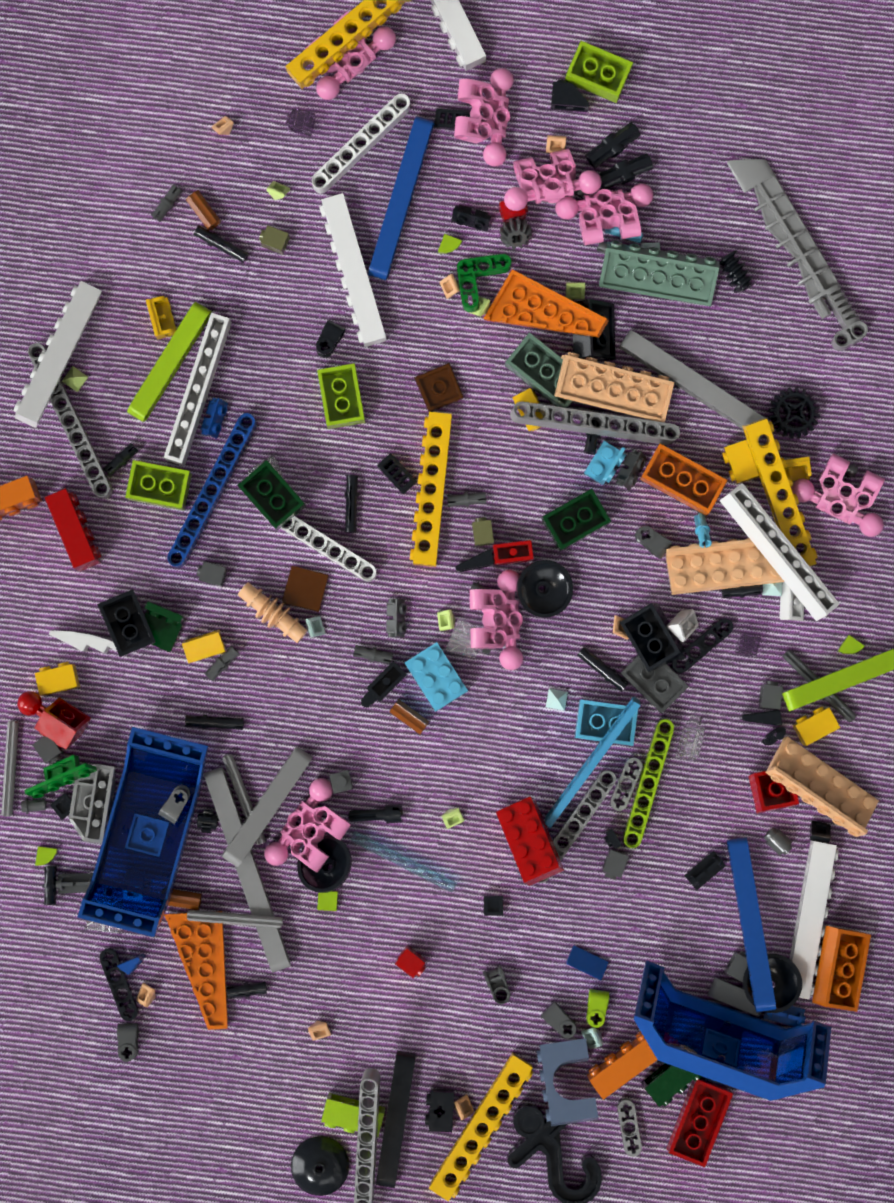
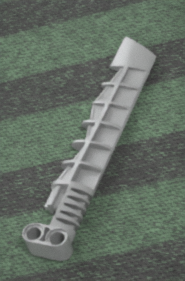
M745 159L727 161L743 192L746 193L754 189L759 204L754 210H761L766 225L765 229L780 242L776 245V248L784 247L793 256L794 260L789 262L787 266L790 267L798 263L803 279L798 282V285H805L809 304H813L821 319H825L832 314L823 299L825 298L842 327V330L838 331L831 341L832 347L837 351H843L860 342L868 332L867 325L860 320L859 316H855L856 311H852V304H848L847 301L849 299L844 297L845 292H841L840 289L842 287L767 160ZM853 329H861L862 335H856ZM838 337L844 338L845 341H846V344H844V345L839 344V343L837 342V338H838Z

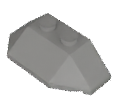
M95 764L93 766H96V772L91 773L89 777L80 778L74 782L69 820L83 841L102 844L112 811L116 786L115 767Z

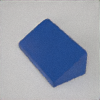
M573 945L565 963L598 980H602L609 962Z
M141 954L117 965V967L127 975H130L137 969L145 955Z

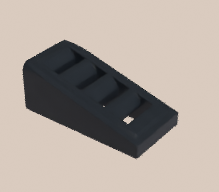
M436 108L433 128L455 131V118L459 116L470 117V111ZM441 114L445 115L443 123H440ZM448 115L452 116L451 124H447Z
M391 453L377 465V468L403 495L417 483L413 476ZM392 461L394 464L386 470L384 467ZM398 467L399 470L391 476L389 473ZM403 472L405 475L396 481L395 478ZM409 478L410 481L401 487L400 484Z
M491 549L455 566L456 572L493 566L494 561Z
M779 710L739 716L740 720L775 726L782 725Z

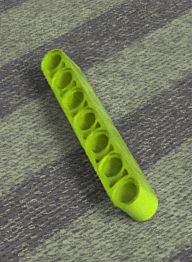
M198 302L192 304L129 405L128 414L142 422L148 419L209 321L212 313L211 310Z
M894 648L783 692L782 696L788 710H795L894 670Z
M668 719L659 720L653 731L623 834V843L630 848L638 847L643 838L674 731V725ZM663 722L669 725L667 733L660 731V725ZM657 741H661L664 744V749L661 752H657L654 748V744ZM653 759L657 760L659 764L658 768L654 771L649 768V762ZM646 778L653 780V786L650 789H646L643 785ZM642 796L648 800V804L645 807L638 805V799ZM636 815L642 817V823L639 826H635L632 822L633 817ZM635 834L637 836L635 844L631 845L627 842L628 835Z

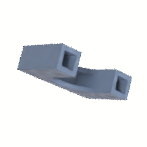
M586 1038L540 1045V1050L536 1052L538 1063L542 1062L543 1070H539L540 1080L545 1082L546 1090H542L544 1102L548 1101L549 1109L545 1110L547 1122L551 1121V1126L598 1120L595 1097L568 1100L557 1093L553 1084L555 1073L563 1065L589 1061Z

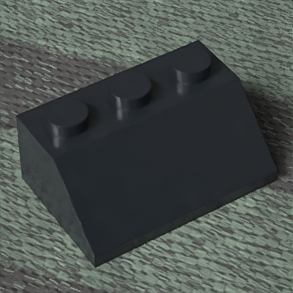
M593 299L577 301L576 303L607 318L608 323L600 337L573 334V353L579 354V358L585 360L586 357L598 359L597 361L616 360L614 304Z
M650 603L620 622L648 672L662 667L686 653L680 640L668 629L669 621L658 603Z

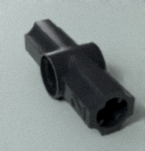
M630 122L618 132L611 133L605 137L601 144L588 152L585 157L591 167L596 169L609 158L618 156L627 145L638 139L641 134L636 125Z
M646 153L630 161L623 160L615 164L613 168L599 173L602 180L600 190L611 188L617 184H626L635 179L636 176L653 170L650 156Z

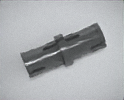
M172 185L165 197L160 199V204L151 214L157 221L161 222L169 209L172 210L174 202L183 192L180 188H176L177 186Z
M464 492V494L447 495L448 507L463 505L469 507V505L486 504L485 492L470 494Z
M355 645L353 657L390 665L393 653L377 650L376 647L367 648Z
M230 646L220 658L217 657L215 659L216 662L204 674L211 681H214L224 669L227 670L229 668L228 665L240 653L233 646Z

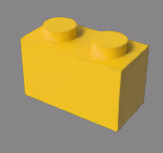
M747 440L724 447L722 457L725 464L729 463L731 470L728 473L732 482L735 481L736 485L759 477Z
M69 662L59 663L58 668L51 669L50 666L39 668L40 672L34 673L39 696H46L80 687L76 666Z
M821 706L813 710V715L807 718L804 715L795 720L797 723L793 725V728L803 746H808L840 728L830 707L824 709Z

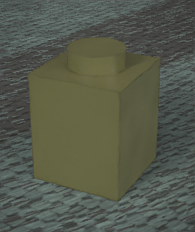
M268 225L266 230L261 231L259 237L263 248L282 255L290 239L289 233Z
M486 517L476 518L475 522H472L475 547L494 544L491 520H487Z

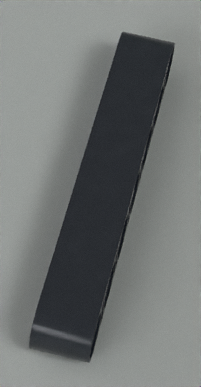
M397 1051L375 1184L378 1186L395 1188L416 1053Z

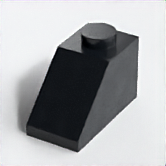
M566 80L553 82L552 110L588 113L589 102L572 83H568Z

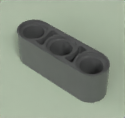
M714 977L708 996L760 1017L761 1012H756L755 1007L747 999L743 988Z

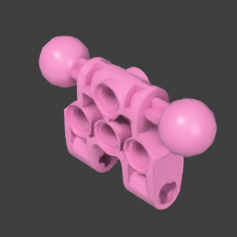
M345 12L338 20H336L333 23V26L349 12ZM388 26L377 28L372 37L373 41L369 45H367V38L361 39L356 48L348 50L339 62H334L329 66V70L326 73L336 74L319 79L316 85V92L319 97L324 100L336 98L340 85L344 81L349 83L358 74L363 73L365 68L376 59L375 54L379 50H389L394 46L396 42L395 32ZM351 28L348 32L355 33L357 29ZM318 36L314 41H312L307 47H309L313 42H315L320 36ZM337 40L335 45H341L343 41ZM323 52L319 57L324 58L328 53ZM358 60L361 62L357 66L352 65L354 61Z
M506 68L496 69L491 74L490 83L472 79L459 80L458 100L470 104L472 109L470 117H456L454 137L476 144L491 137L490 144L483 151V158L490 166L502 165L507 157L506 149L502 145V138L506 137L507 123L510 120L509 98L506 97V91L512 87L514 79L512 73Z
M569 149L551 152V164H544L541 167L536 166L533 157L513 161V167L519 187H512L507 190L504 196V203L508 209L520 211L525 208L527 202L533 200L536 204H540L541 201L557 203L567 195L569 197L573 196L574 191L581 190L586 194H594L601 187V176L593 170H586L575 180L576 165Z
M639 183L634 185L630 192L623 193L622 189L617 191L601 189L593 195H584L582 200L565 196L555 204V211L558 217L565 220L574 218L578 211H582L579 214V226L584 245L604 242L602 229H612L614 227L619 228L622 239L641 236V226L636 206H648L653 200V190L649 185Z
M832 453L819 477L823 490L822 494L815 491L813 483L808 479L803 478L794 481L791 490L793 494L797 495L800 503L811 501L816 504L815 508L849 525L852 522L858 524L865 536L875 537L882 532L884 523L878 514L867 513L863 515L858 510L872 506L885 481L884 478L867 470L860 484L854 487L850 482L842 480L850 461ZM832 477L834 484L831 487H825L823 484L825 478ZM843 486L851 487L849 495L844 496L841 494ZM865 494L868 496L866 504L858 502L860 495ZM835 503L842 504V510L838 513L832 511V505Z
M505 570L498 576L497 583L500 590H470V610H481L483 612L482 623L484 625L483 628H471L470 634L472 649L503 648L505 645L506 648L500 653V664L503 668L512 671L518 669L523 663V654L516 647V640L520 639L519 630L523 623V617L518 609L519 600H515L517 581L520 575L516 571Z
M318 778L310 784V797L306 802L301 801L298 808L288 816L285 826L280 831L282 836L279 841L272 842L266 846L264 856L270 865L279 866L285 863L289 856L287 848L290 845L291 854L318 873L329 856L319 849L317 844L324 838L326 832L341 840L352 824L326 806L316 808L319 802H325L332 797L333 789L329 780ZM327 812V818L322 821V815ZM301 818V824L296 826V821ZM315 828L316 833L311 837L310 833ZM304 844V851L300 853L299 848Z

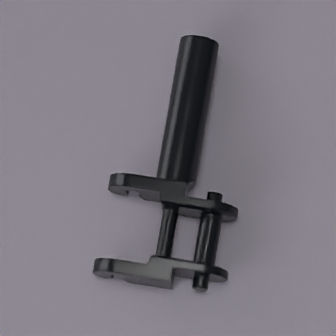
M784 727L775 728L766 735V739H762V743L764 745H772L776 741L782 740L786 734V729Z

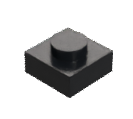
M64 793L50 804L61 820L69 816L72 799L67 793Z
M811 821L810 840L829 844L831 824Z
M612 828L604 832L606 836L603 838L609 847L613 846L614 849L622 846Z
M484 896V916H503V896Z

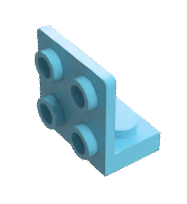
M603 441L584 474L601 485H604L605 482L609 483L616 473V470H614L615 465L619 467L626 456L623 453L626 448L622 447L619 450Z

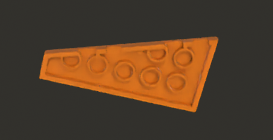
M513 269L483 318L485 321L592 337H600L608 323L607 318Z
M187 913L164 914L207 1029H228L223 924L188 921Z

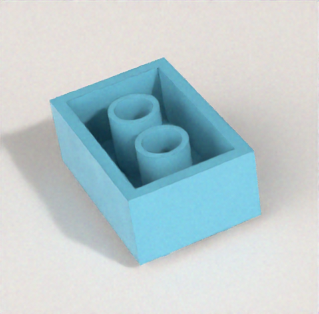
M437 642L405 662L406 667L435 712L468 692Z
M580 699L574 738L600 742L626 706ZM638 710L614 741V744L634 745Z

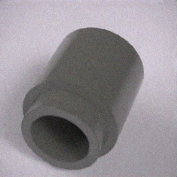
M772 827L763 837L766 840L765 843L778 855L782 853L786 855L792 849V840L780 829Z

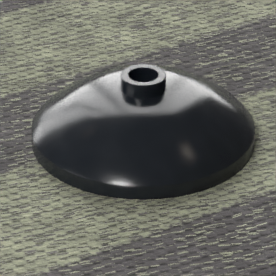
M551 560L535 561L521 572L516 587L517 597L522 607L534 616L543 618L556 616L565 610L573 595L571 576L557 562ZM540 585H543L544 587L543 592L539 591Z
M324 835V838L317 846L329 857L319 872H315L299 859L297 862V871L301 882L305 887L317 893H328L339 888L349 876L352 865L351 853L347 845L342 840H338L331 835ZM332 864L331 869L328 870V866Z
M767 954L771 979L775 983L773 990L776 1010L763 1012L780 1013L791 1008L798 1000L802 991V978L797 966L790 959L779 954ZM747 967L743 976V989L747 999L754 1006Z
M315 1136L303 1141L296 1148L291 1160V1173L294 1181L303 1191L315 1196L329 1195L337 1191L346 1181L349 1172V1158L345 1149L339 1142L326 1136ZM316 1166H322L323 1170L318 1172Z

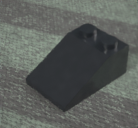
M133 589L97 604L119 657L156 642Z

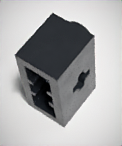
M431 1088V1094H427L426 1106H430V1113L425 1115V1125L429 1126V1131L452 1133L454 1090ZM438 1106H442V1110H445L441 1112V1115L437 1114L436 1109Z

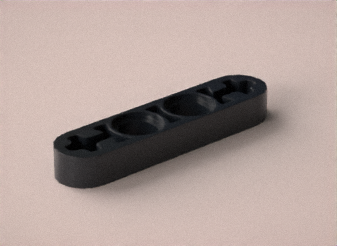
M726 618L717 621L685 649L687 657L693 662L690 664L688 660L684 663V669L677 668L676 665L678 663L676 661H682L686 658L682 655L672 661L673 670L677 673H683L691 668L731 634L733 623ZM721 622L723 624L727 623L729 625L727 627L728 632H726L725 630L722 631L719 634L722 637L719 639L718 635L714 631H712V629L715 628V630L718 631L721 628ZM707 634L714 636V644L707 645L704 638ZM694 646L698 647L701 652L696 658L690 654V649Z
M106 948L100 953L99 957L120 1016L125 1021H132L138 1015V1006L125 972L117 966L109 970L107 969V966H110V962L104 959L106 952L114 955L111 959L112 964L117 963L119 965L121 961L116 950ZM113 970H118L121 973V978L118 981H114L110 976ZM120 988H124L128 992V996L125 999H120L117 995V991ZM129 999L131 1000V1002L128 1003L129 1009H134L132 1017H130L129 1014L125 1015L124 1012L127 1010L126 1005L121 1006V1003H124Z

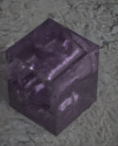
M292 108L291 114L288 113L286 119L289 132L312 136L316 120L315 113Z
M740 633L735 653L751 657L757 656L761 637Z

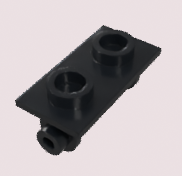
M461 204L459 206L455 205L451 222L477 230L488 231L489 222L492 215L488 214L489 212L476 209L475 214H471L472 208Z
M712 851L684 876L698 890L726 865Z

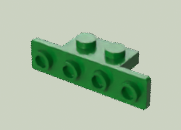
M77 755L69 756L43 768L45 781L24 790L25 794L33 798H41L48 792L59 790V787L73 784L77 779L89 777L91 773L97 771V768L87 763L80 765L79 756Z

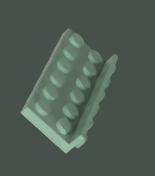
M616 240L607 241L599 287L711 307L720 266L719 261L712 257L699 258L695 254L682 255L673 250L665 252L660 251L656 247H649L648 249L638 244L626 245Z

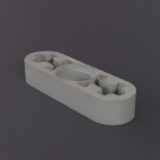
M629 758L624 764L610 798V805L614 810L622 811L628 805L643 767L642 762L637 758ZM634 761L637 762L636 765L639 767L638 770H633L632 775H636L635 779L624 775L625 771L627 773L630 772L631 768L628 764ZM626 778L632 783L631 788L628 790H624L621 787V781ZM619 789L621 792L628 793V796L623 795L622 801L624 805H619L617 808L615 807L614 799L619 798L620 793H617Z
M624 1098L617 1104L623 1147L627 1155L635 1157L642 1151L636 1110L633 1102L630 1099ZM624 1103L631 1106L628 1109L629 1117L633 1115L634 1118H626L624 1110H621L624 1107ZM627 1122H632L635 1125V1129L631 1133L624 1131V1125ZM625 1137H633L634 1144L638 1145L634 1152L631 1149H627L630 1146V1139L625 1140Z

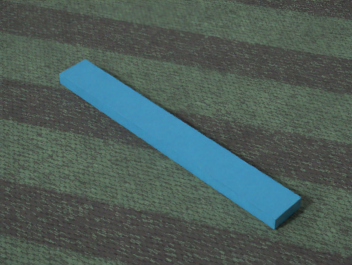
M632 697L547 813L545 825L551 828L639 709L641 706L639 699Z

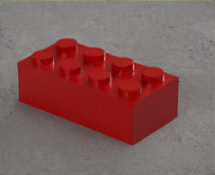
M65 488L44 497L73 568L81 572L100 564L102 554L98 546L96 547L93 544L92 540H95L91 529L86 527L85 523L88 521L84 512H81L78 508L80 501L77 495Z
M531 796L496 811L525 884L531 886L564 871L541 811L534 798Z
M702 1078L697 1081L692 1080L666 1147L668 1153L706 1167L733 1092Z

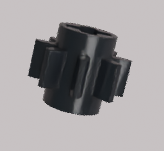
M204 810V814H198L197 828H202L201 833L211 834L212 830H217L218 815H214V811Z

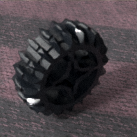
M798 387L794 389V393L791 388L787 389V394L782 390L780 391V396H774L776 402H770V405L774 408H769L768 412L774 415L769 416L768 419L775 420L772 423L773 427L778 426L775 432L778 433L782 430V437L789 433V439H792L795 433L797 439H800L801 433L807 436V430L812 432L814 430L812 425L818 424V421L815 419L819 418L820 414L815 413V411H818L820 407L813 406L817 400H810L812 397L811 393L805 396V389L802 390L801 394ZM797 399L801 402L798 405H792L785 400ZM780 405L783 407V410L786 414V417L783 421L781 420L779 414ZM804 406L808 409V421L805 420V416L802 413ZM798 407H800L797 411L798 413L794 417L792 416L790 419H788L791 416V411H794ZM794 421L798 424L801 423L803 426L792 428L787 426V424Z

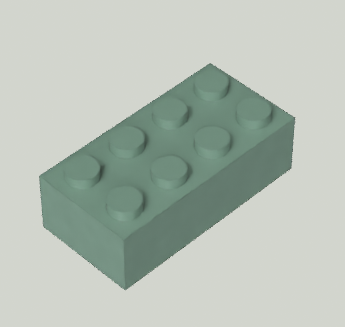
M528 333L506 360L505 367L554 406L569 408L573 403L571 400L554 396L563 359L531 333Z

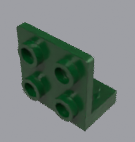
M147 601L145 618L156 641L151 645L171 652L186 617Z

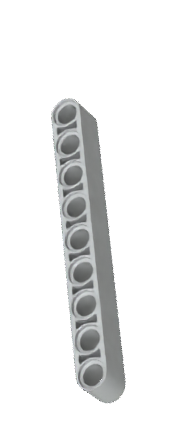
M630 330L619 345L624 352L659 375L669 377V381L675 382L674 385L742 430V426L765 418L638 333Z
M34 343L28 348V355L33 366L36 368L39 367L41 362L38 361L39 357H34V352L37 349H42V351L46 352V348L40 343ZM60 378L58 389L54 391L50 402L94 494L101 499H107L112 495V486ZM61 400H66V406L62 409L58 408V403ZM69 417H74V423L70 426L66 425V420ZM77 434H82V441L75 443L74 437ZM85 451H90V458L83 460L82 454ZM93 468L99 469V474L96 477H91L90 471ZM101 485L107 486V491L104 494H99L98 492Z
M529 402L516 403L510 412L512 421L519 424L663 445L672 444L680 436L679 427L672 423ZM516 409H521L524 412V416L518 415ZM535 412H540L543 415V419L537 418ZM554 415H559L562 421H556ZM573 417L578 418L580 424L574 423ZM591 420H596L599 423V427L593 426ZM610 423H615L618 429H612ZM629 425L634 426L636 432H631ZM647 428H651L655 435H650ZM666 431H670L673 434V438L668 437Z
M368 1068L363 1072L360 1084L354 1203H374L381 1077L379 1071L373 1068Z

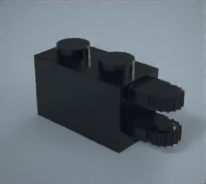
M393 661L366 688L368 692L362 698L361 705L364 708H369L377 700L381 702L407 674Z

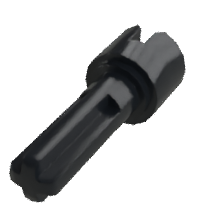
M387 804L384 809L349 811L348 818L350 822L384 820L387 824L403 823V819H401L403 808L402 804Z

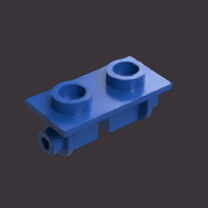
M212 398L209 401L206 414L211 415V418L204 417L200 429L202 430V435H209L215 439L218 438L224 416L227 413V402L220 398Z
M792 1006L780 1013L764 1012L763 1019L797 1027L805 1023L806 1016L804 1014L806 1009Z

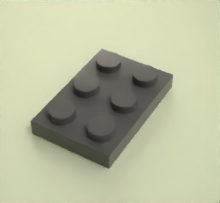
M639 655L620 673L661 714L689 687L667 664L648 672Z

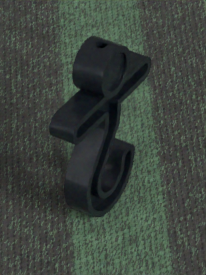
M524 1103L518 1106L513 1113V1125L517 1133L525 1138L508 1152L507 1161L509 1166L518 1168L537 1151H542L546 1155L548 1186L555 1198L562 1203H587L593 1200L599 1192L602 1183L601 1169L594 1156L587 1154L581 1158V1166L585 1172V1179L582 1184L576 1187L568 1186L563 1179L560 1131L568 1124L551 1126V1121L547 1122L546 1119L544 1120L543 1113L535 1104Z

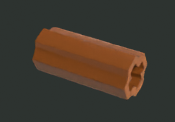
M199 190L186 198L187 203L208 231L213 230L221 223L220 218Z
M400 699L396 701L389 711L418 734H421L430 722Z
M163 888L161 894L165 895L167 888ZM173 889L168 906L199 910L202 893Z

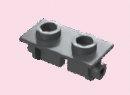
M634 449L628 453L623 463L629 467L628 470L621 467L616 477V484L619 486L624 485L629 491L636 484L640 469H643L646 464V456L642 451L638 452Z
M389 599L387 603V616H393V620H386V633L388 637L404 638V633L406 632L405 614L407 611L405 599Z
M93 873L58 874V880L56 881L58 894L86 893Z

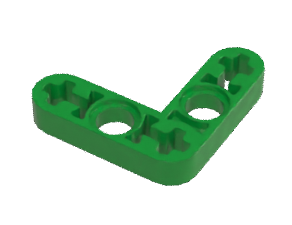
M498 254L468 258L458 262L457 275L462 307L466 312L472 313L479 308L476 277L509 272L511 269V258L508 255ZM501 261H504V267H502V265L500 264ZM481 263H488L489 268L482 270L479 268V265ZM473 264H476V271H474ZM463 266H467V272H464ZM471 282L473 287L469 290L464 289L463 284ZM468 295H471L472 306H469Z

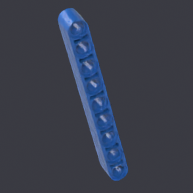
M416 116L369 267V276L383 280L388 278L433 130L434 121L419 116Z
M244 413L238 418L169 551L167 559L173 567L181 568L186 564L257 426L256 420L251 414ZM245 419L252 420V425L250 427L246 428L242 426V423ZM236 436H243L241 444L237 445L234 443ZM229 452L235 454L232 461L225 460V455ZM220 469L226 471V475L223 478L216 477V473ZM209 487H217L215 495H208ZM207 503L208 510L200 512V504ZM193 520H198L199 527L194 530L191 529L190 523ZM190 537V544L185 547L182 546V539ZM175 554H181L182 560L180 563H173L172 558Z
M747 837L727 840V847L756 1012L776 1010Z

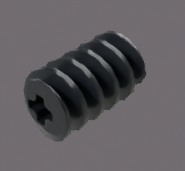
M737 250L727 254L719 262V266L724 267L722 273H729L726 276V280H732L729 285L731 287L737 286L734 289V293L743 292L756 283H750L753 276H746L749 269L742 270L745 263H738L742 257L734 256L738 252Z

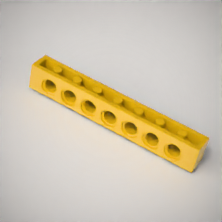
M363 0L285 66L287 73L301 89L309 87L314 83L316 77L320 74H325L329 70V66L334 62H339L348 50L356 48L361 39L369 37L373 29L378 25H383L392 13H397L405 2L411 0ZM379 4H386V7L383 9L377 8ZM365 16L372 17L369 21L363 20ZM351 28L357 29L355 33L348 32ZM337 40L343 41L341 45H334V42ZM323 52L328 53L324 58L319 57ZM309 64L314 65V67L311 70L305 69V67Z
M429 412V417L425 416L424 428H427V436L423 435L422 447H425V454H421L420 466H423V473H419L418 476L421 492L416 494V503H419V511L414 513V522H417V529L412 532V541H415V548L410 550V560H413V565L436 567L452 414ZM438 428L442 431V435L440 437H433L431 434L432 430ZM437 447L440 450V454L432 456L429 450ZM430 466H435L438 472L435 475H430L427 469ZM434 485L436 487L435 493H426V486ZM432 504L434 506L433 512H424V505ZM425 522L432 525L431 531H422V524ZM426 541L430 544V548L427 551H422L419 548V544Z
M763 418L742 426L775 524L795 549L798 544H803L804 550L799 554L809 566L817 564L815 560L818 558L814 547L811 548L809 542L811 541V535L808 529L805 530L803 525L805 522L802 512H799L797 507L799 504L798 497L792 493L791 487L793 483L790 476H787L785 468H787L786 462L783 457L780 458L778 452L781 450L777 439L774 440L772 434L774 432L772 422ZM764 434L767 437V442L764 445H760L758 438ZM771 453L773 460L767 464L764 459L765 455ZM777 471L779 473V479L773 482L771 480V474L772 472ZM783 489L786 493L785 497L779 500L777 492ZM790 507L792 513L789 517L785 518L783 511L785 508ZM793 525H796L798 532L791 536L789 530Z
M512 1052L430 1182L429 1189L448 1202L451 1197H456L460 1190L459 1184L461 1181L465 1182L471 1173L469 1168L472 1164L476 1165L481 1157L479 1152L483 1147L487 1148L492 1139L490 1137L493 1130L497 1131L502 1124L500 1119L503 1114L507 1115L513 1106L510 1103L514 1097H519L523 1090L522 1084L524 1081L528 1082L533 1075V1066ZM511 1073L519 1075L517 1082L509 1081L508 1077ZM500 1090H507L509 1095L507 1098L501 1099L498 1097V1092ZM495 1106L498 1108V1113L496 1115H489L487 1112L488 1108ZM485 1123L488 1129L485 1132H480L477 1130L478 1124ZM469 1140H475L477 1146L470 1149L466 1143ZM463 1156L467 1159V1162L464 1165H458L456 1159ZM449 1173L455 1174V1181H447L445 1179L446 1175Z

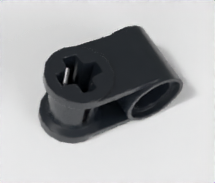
M328 319L316 343L317 354L322 358L330 357L342 339L346 328ZM328 345V349L322 351L321 346Z

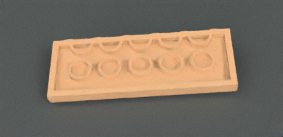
M568 352V355H562L561 359H563L555 397L652 421L665 422L675 383L669 381V377L658 375V378L652 377L651 372L640 370V373L633 372L634 368L622 366V369L616 368L615 363L604 361V364L597 363L598 359L586 357V360L581 359L579 354Z
M750 538L739 541L731 539L722 543L713 541L711 546L707 548L705 544L704 548H702L699 544L695 543L687 547L672 546L666 549L665 557L672 595L784 582Z
M788 736L784 737L765 773L770 775L773 781L783 784L789 792L800 796L803 802L816 807L819 813L833 819L832 821L835 824L846 828L849 834L855 837L866 835L868 830L865 828L879 800Z

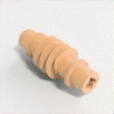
M247 582L238 593V596L247 602L246 606L248 608L252 606L257 610L255 617L258 619L263 616L261 622L264 624L269 621L267 626L269 629L273 626L275 628L278 627L284 632V637L288 635L296 643H299L308 630L299 623L298 618L294 619L288 614L290 608L288 607L283 611V602L277 606L278 598L270 601L271 596L269 598L262 593L263 590L261 588L258 590Z

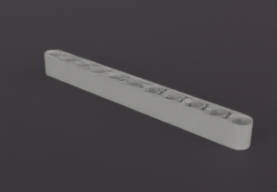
M219 767L205 772L204 777L226 842L229 845L243 823L223 767ZM250 849L238 867L235 866L252 915L274 916L252 849ZM256 926L272 973L291 967L279 928Z

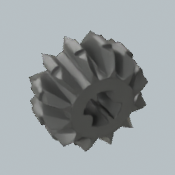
M517 217L516 220L510 218L509 222H503V227H500V238L507 248L512 246L514 250L519 246L522 249L523 244L528 245L529 240L532 239V229L525 219L520 220Z

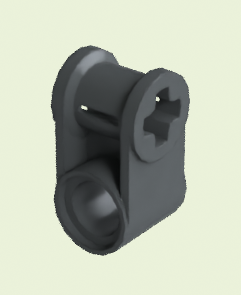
M643 526L635 533L636 541L659 559H662L666 549H669L672 545L667 538L658 534L649 526ZM647 531V536L649 538L642 539V534L640 532Z
M185 785L177 786L162 806L158 815L175 824L190 798V789ZM180 792L184 794L181 799L178 798Z
M501 965L488 972L482 971L494 1001L498 1004L507 1003L510 999V991ZM502 989L507 992V997L504 1000L497 999L496 992Z
M555 1001L541 1014V1017L562 1037L571 1038L575 1035V1022ZM563 1025H566V1026L572 1025V1026H571L572 1032H569V1031L564 1032V1026H563Z
M138 1023L117 1025L118 1056L124 1062H129L138 1055ZM127 1047H129V1051L133 1052L129 1057L124 1053Z

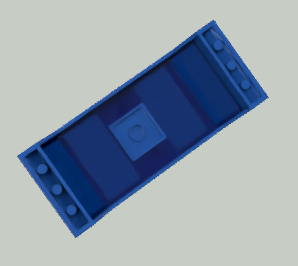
M132 727L127 743L121 780L93 877L82 899L77 918L155 938L171 898L201 791L208 746ZM179 785H185L190 789L191 795L179 818L173 824L158 815L174 789ZM180 792L178 798L181 799L184 794Z
M649 961L645 962L634 1021L658 1061L769 1101L825 1087L831 1026L814 1020L811 1024L787 1029L677 990L665 974V967Z

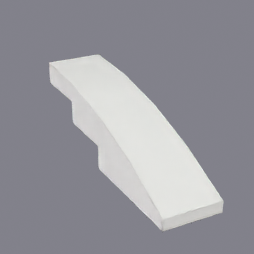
M50 631L49 635L83 652H87L89 646L107 654L110 648L116 650L113 641L94 635L71 631Z

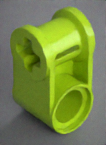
M589 990L586 1020L594 1028L601 1027L605 1022L606 1009L609 1002L608 991ZM595 1013L600 1017V1021H596V1024L590 1019L591 1016H595Z

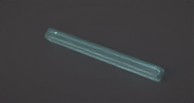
M357 831L351 837V842L449 892H453L456 886L455 881Z

